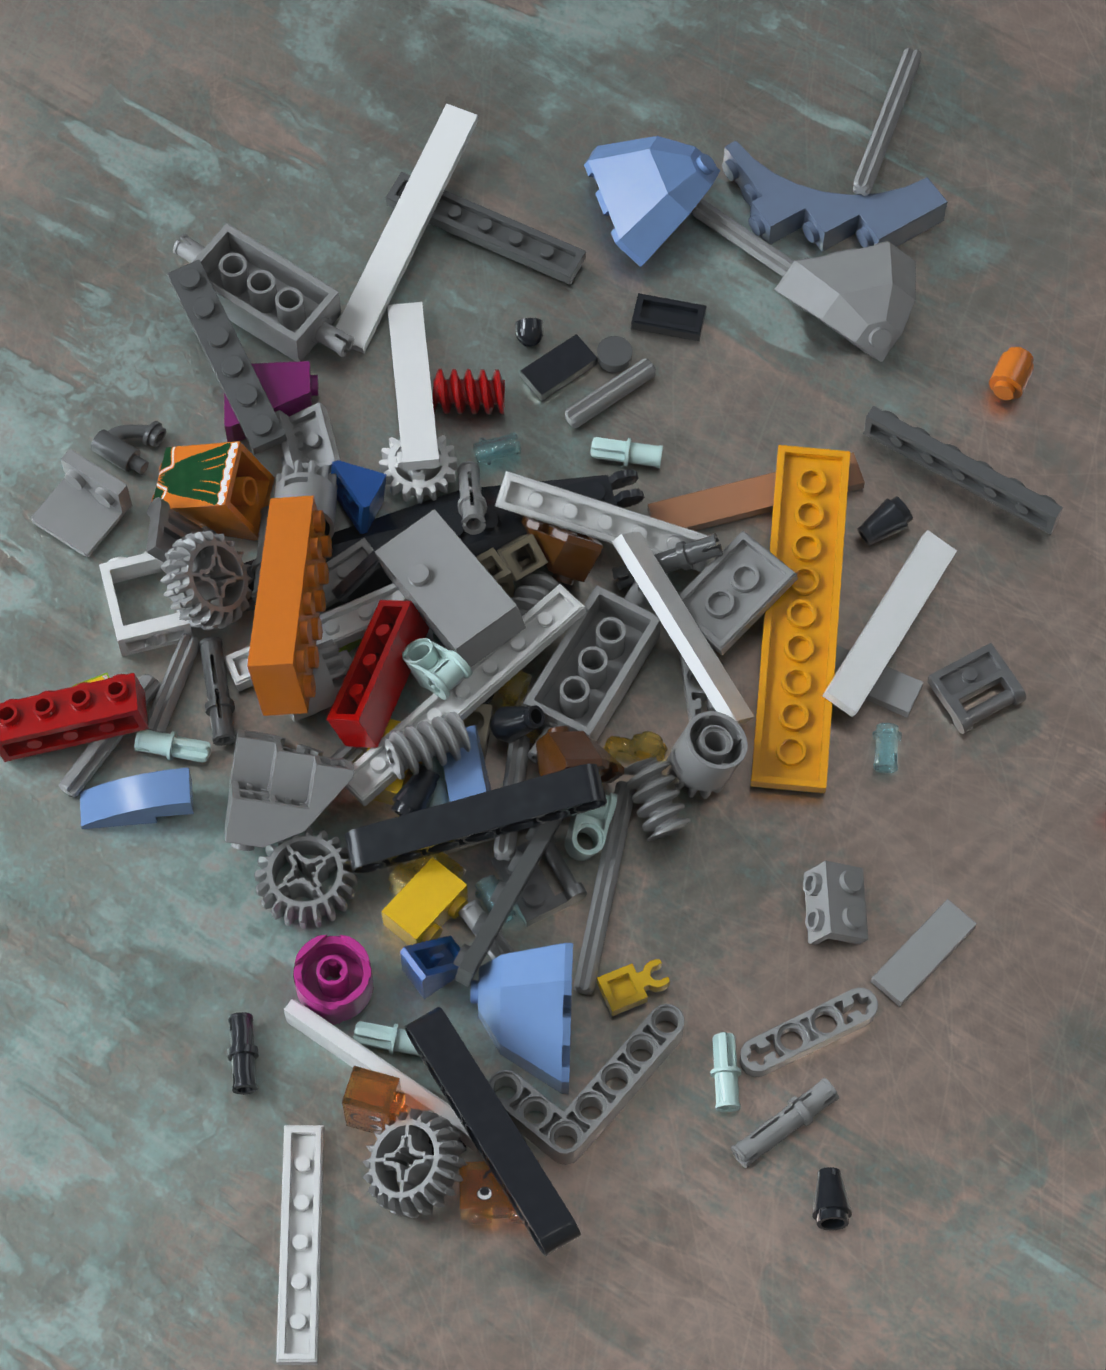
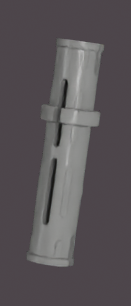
M466 461L460 464L457 469L460 499L457 506L459 514L463 518V529L465 532L475 535L481 533L486 527L484 514L487 510V503L482 496L480 468L476 463ZM471 492H472V496H473V502H470V493H471Z
M823 1078L800 1097H792L788 1100V1106L782 1109V1111L771 1117L746 1138L731 1147L733 1155L744 1168L749 1167L750 1164L788 1137L802 1125H810L813 1122L814 1116L834 1101H837L839 1095L836 1089L826 1078Z

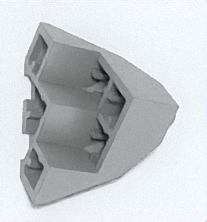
M888 241L876 243L874 246L860 249L852 248L828 253L826 256L795 260L774 290L802 310L817 317L863 352L882 362L903 333L915 303L916 261Z
M237 729L227 802L225 842L232 843L231 847L235 849L252 851L254 846L264 848L306 831L351 781L354 775L353 763L343 758L323 756V751L303 744L297 745L296 750L284 746L286 738L274 734Z

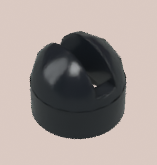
M524 318L516 321L515 332L518 341L528 347L537 345L543 337V321L538 318Z

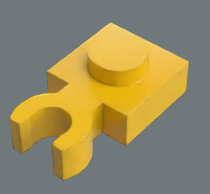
M660 959L649 961L644 966L643 971L638 973L633 964H629L597 977V985L612 1016L647 1003V990L661 992L670 986L669 977L661 980H655L651 977L652 972L661 969L662 962Z

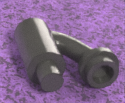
M154 421L150 425L130 424L117 426L108 431L103 429L94 437L91 450L126 472L133 469L143 474L147 470L149 462L140 457V450L123 440L143 438V444L158 447L166 436V429L158 421Z

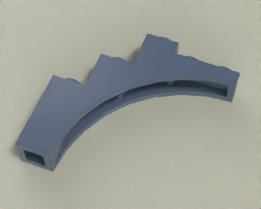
M737 141L725 146L723 171L730 181L734 180L741 189L744 200L747 204L751 205L750 218L748 219L750 228L755 235L761 236L770 245L802 228L805 237L811 243L815 242L822 252L856 234L863 248L886 241L897 247L944 221L948 202L928 177L903 188L869 194L867 196L862 194L830 193L798 185L773 173L756 161Z

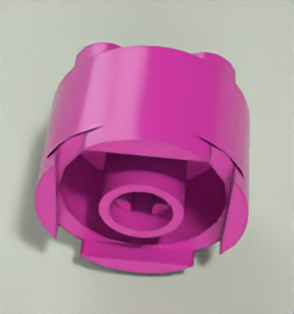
M320 935L309 940L296 955L293 977L297 996L301 1004L332 1025L349 1020L364 1010L371 999L374 986L369 956L358 941L345 935ZM331 976L334 979H337L340 976L338 980H327V977Z

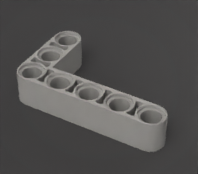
M672 1004L657 1006L564 1112L511 1070L497 1071L488 1082L494 1092L503 1086L511 1087L516 1091L513 1097L509 1099L499 1098V1100L524 1137L555 1162L564 1165L572 1164L585 1153L679 1045L683 1037V1013ZM662 1021H670L676 1026V1029L673 1032L664 1033L656 1025ZM644 1049L652 1057L642 1062L635 1060L631 1054L635 1050ZM611 1078H620L627 1085L621 1090H612L606 1085V1082ZM593 1106L598 1108L602 1114L598 1118L591 1120L583 1117L580 1112L585 1107ZM531 1111H540L546 1118L541 1123L532 1124L525 1119V1116ZM568 1135L574 1138L576 1144L571 1148L562 1149L556 1145L555 1141L560 1136Z

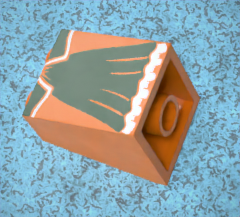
M240 441L166 447L163 461L159 468V478L152 501L157 497L162 498L170 504L172 510L200 527H209L217 534L224 533V536L255 541L259 537L260 511L263 507L269 505L275 477Z

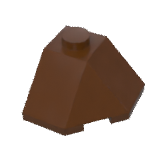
M523 515L521 522L527 534H533L548 561L544 567L553 573L552 577L556 581L572 585L574 580L585 582L602 551L603 545L593 537Z
M568 726L553 727L548 729V733L536 741L540 776L583 764H597L602 783H612L625 774L624 766L584 731H570Z

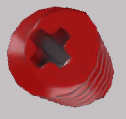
M438 369L433 380L434 414L438 404H441L444 414H449L453 404H455L458 414L464 413L467 404L470 405L473 414H478L480 406L483 404L488 415L492 414L495 405H498L500 413L505 415V380H502L499 369H495L491 380H488L485 369L480 370L477 379L473 378L470 369L466 370L463 379L459 378L456 369H452L449 379H445L442 369Z

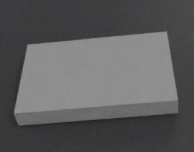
M742 531L723 550V555L717 556L679 596L710 646L723 655L798 578L792 569L746 532Z

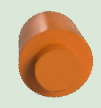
M1010 347L1006 352L1002 353L989 380V386L998 398L1013 400L1022 396L1034 370V358L1029 351L1021 347Z

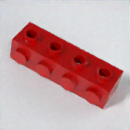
M380 600L327 717V721L345 746L378 748L411 672L403 660L402 654L407 645L417 639L425 638L429 627L412 601Z
M135 673L117 674L111 678L91 683L82 682L76 686L56 691L48 690L39 695L6 700L0 703V756L4 762L147 730L149 727L145 691Z

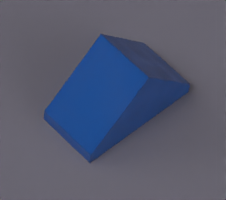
M339 460L332 462L331 474L337 475V500L360 534L367 533L384 502L387 474Z
M451 935L404 946L400 951L402 971L424 1000L456 977L459 967L453 963L461 948Z

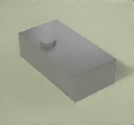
M435 509L375 551L385 574L407 601H412L423 620L445 647L458 653L470 667L526 628L514 601Z

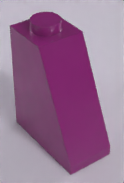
M310 361L251 363L274 412L280 410L290 417L312 406V396H319L318 375H311ZM224 393V427L227 442H241L246 439L245 434Z

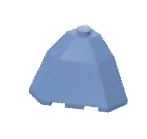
M660 136L597 146L584 164L588 176L593 177L598 184L599 190L595 194L602 212L606 216L610 215L615 228L611 231L615 244L640 267L687 218L711 188L721 171L716 167L714 160L710 156L703 154L695 146Z
M561 943L502 954L479 967V980H472L470 1002L478 1004V1017L500 1055L559 1093L569 1094L573 943Z

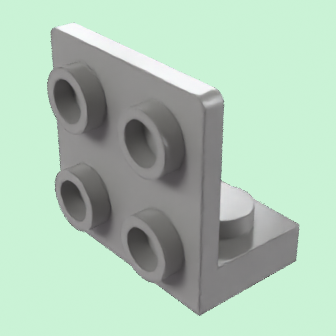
M69 449L61 458L65 478L32 515L31 519L33 524L83 556L89 557L132 507V502L125 483Z

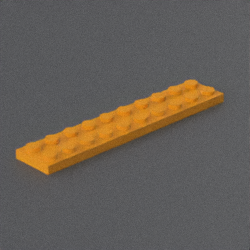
M778 445L769 552L797 574L798 579L764 613L750 783L752 787L815 793L826 792L832 703L822 695L835 675L850 451Z

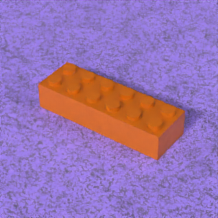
M314 495L270 498L247 664L263 716L308 713L309 700L315 697L316 694L313 669L319 667V651L316 641L322 640L323 634L322 622L319 616L320 612H325L326 609L323 585L329 583V569L326 558L332 556V541L330 535L325 536L324 512L317 509Z

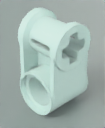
M420 638L411 642L402 654L403 660L419 685L430 690L443 700L450 696L449 691L463 678H469L473 674L471 667L458 653L453 650H447L427 638Z
M610 793L606 795L607 803L600 808L571 816L565 838V849L571 858L585 861L592 858L603 848L609 824L616 808L617 794ZM578 833H586L591 837L593 841L592 849L587 850L580 847L577 842Z

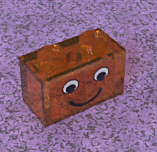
M354 1066L342 1100L346 1126L374 1133V1131L383 1132L385 1124L390 1125L393 1120H396V1116L401 1115V1112L407 1113L408 1105L404 1104L406 1093H403L401 1090L400 1078Z
M485 1161L466 1162V1166L459 1168V1174L464 1180L459 1181L461 1220L468 1219L470 1224L485 1225L492 1223V1219L508 1218L510 1223L523 1224Z

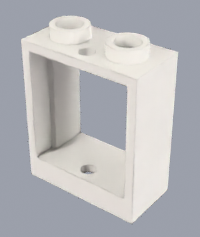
M146 551L143 554L127 558L122 556L115 557L107 563L99 564L122 657L177 644L183 634L193 636L189 620H179V609L177 610L178 613L123 625L114 583L163 572L160 566L164 563Z

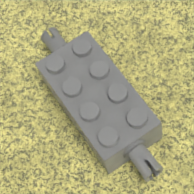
M227 223L206 247L194 241L186 234L180 236L184 243L178 239L176 240L173 253L190 263L200 259L231 322L296 362L302 361L319 342L338 353L341 357L347 355V351L344 348L348 351L351 350L354 344V337L333 326V323L341 315L339 292Z
M635 580L624 599L597 585L595 586L584 604L586 613L569 628L526 697L523 706L537 705L543 710L545 715V722L543 726L539 727L542 733L537 740L548 733L550 728L568 726L570 731L586 732L597 742L660 638L661 621L657 615L644 609L648 600ZM536 742L527 754L534 763L538 762Z

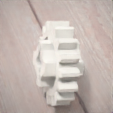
M445 435L437 438L439 468L420 469V472H417V470L403 471L401 441L393 437L389 438L390 448H382L381 450L383 460L379 461L380 472L387 474L386 485L390 484L391 494L395 495L400 491L403 492V501L405 502L410 499L411 495L416 496L418 503H422L423 496L428 495L434 501L436 500L437 490L447 493L448 482H455L456 480L454 470L458 469V464L455 457V448L453 445L447 446Z

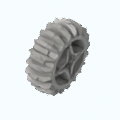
M212 530L192 532L176 540L172 544V548L164 554L167 561L160 568L166 575L163 576L160 582L166 584L168 590L163 596L171 597L173 603L170 609H179V620H189L191 628L201 627L203 630H213L227 627L230 623L238 621L243 616L242 612L250 607L247 599H250L252 596V591L248 585L254 579L247 575V570L251 565L243 563L242 556L244 552H236L235 541H225L224 533L213 534Z
M308 827L304 836L297 834L292 836L291 839L277 842L278 847L273 845L265 847L268 856H259L258 866L261 869L256 870L254 873L255 881L259 882L255 889L257 895L263 897L261 900L263 908H272L271 915L275 920L284 915L285 925L289 927L294 923L295 919H299L300 928L302 929L307 927L308 920H314L316 927L320 928L322 926L321 917L326 916L334 922L336 919L334 909L346 912L348 906L345 899H353L355 897V890L352 886L358 884V876L353 873L348 848H340L341 840L337 836L328 841V833L323 829L315 837L313 836L312 828ZM302 855H316L318 857L307 859ZM288 862L291 871L283 878L284 882L276 886L277 875L280 869ZM299 870L303 875H306V877H308L309 879H313L314 887L311 884V882L307 881L304 877L300 878ZM336 870V881L332 888L324 894L322 883L329 878V873ZM298 897H306L309 898L311 901H296L294 899Z
M411 1108L409 1113L397 1112L395 1121L384 1119L385 1130L383 1132L374 1131L377 1141L375 1145L366 1146L372 1153L371 1158L362 1161L370 1169L363 1178L367 1183L371 1184L368 1192L377 1198L376 1202L381 1207L390 1210L391 1213L398 1216L406 1215L410 1218H418L420 1213L432 1215L434 1206L438 1208L445 1207V1195H456L452 1186L455 1181H464L461 1175L458 1174V1170L466 1166L467 1163L463 1158L459 1157L466 1150L463 1143L458 1141L461 1134L458 1130L452 1128L453 1124L448 1119L442 1116L439 1117L437 1113L430 1110L422 1111ZM429 1137L433 1143L434 1155H432V1145L429 1144Z

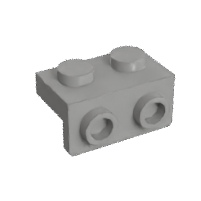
M318 402L290 417L280 410L275 412L287 437V441L280 443L284 454L281 458L282 465H288L293 468L296 460H300L302 463H309V461L315 460L316 465L319 467L329 466L328 474H330L332 462L341 460L326 406Z
M825 860L804 873L803 890L806 901L805 924L808 930V942L817 945L826 939L855 944L867 941L868 927L863 868Z

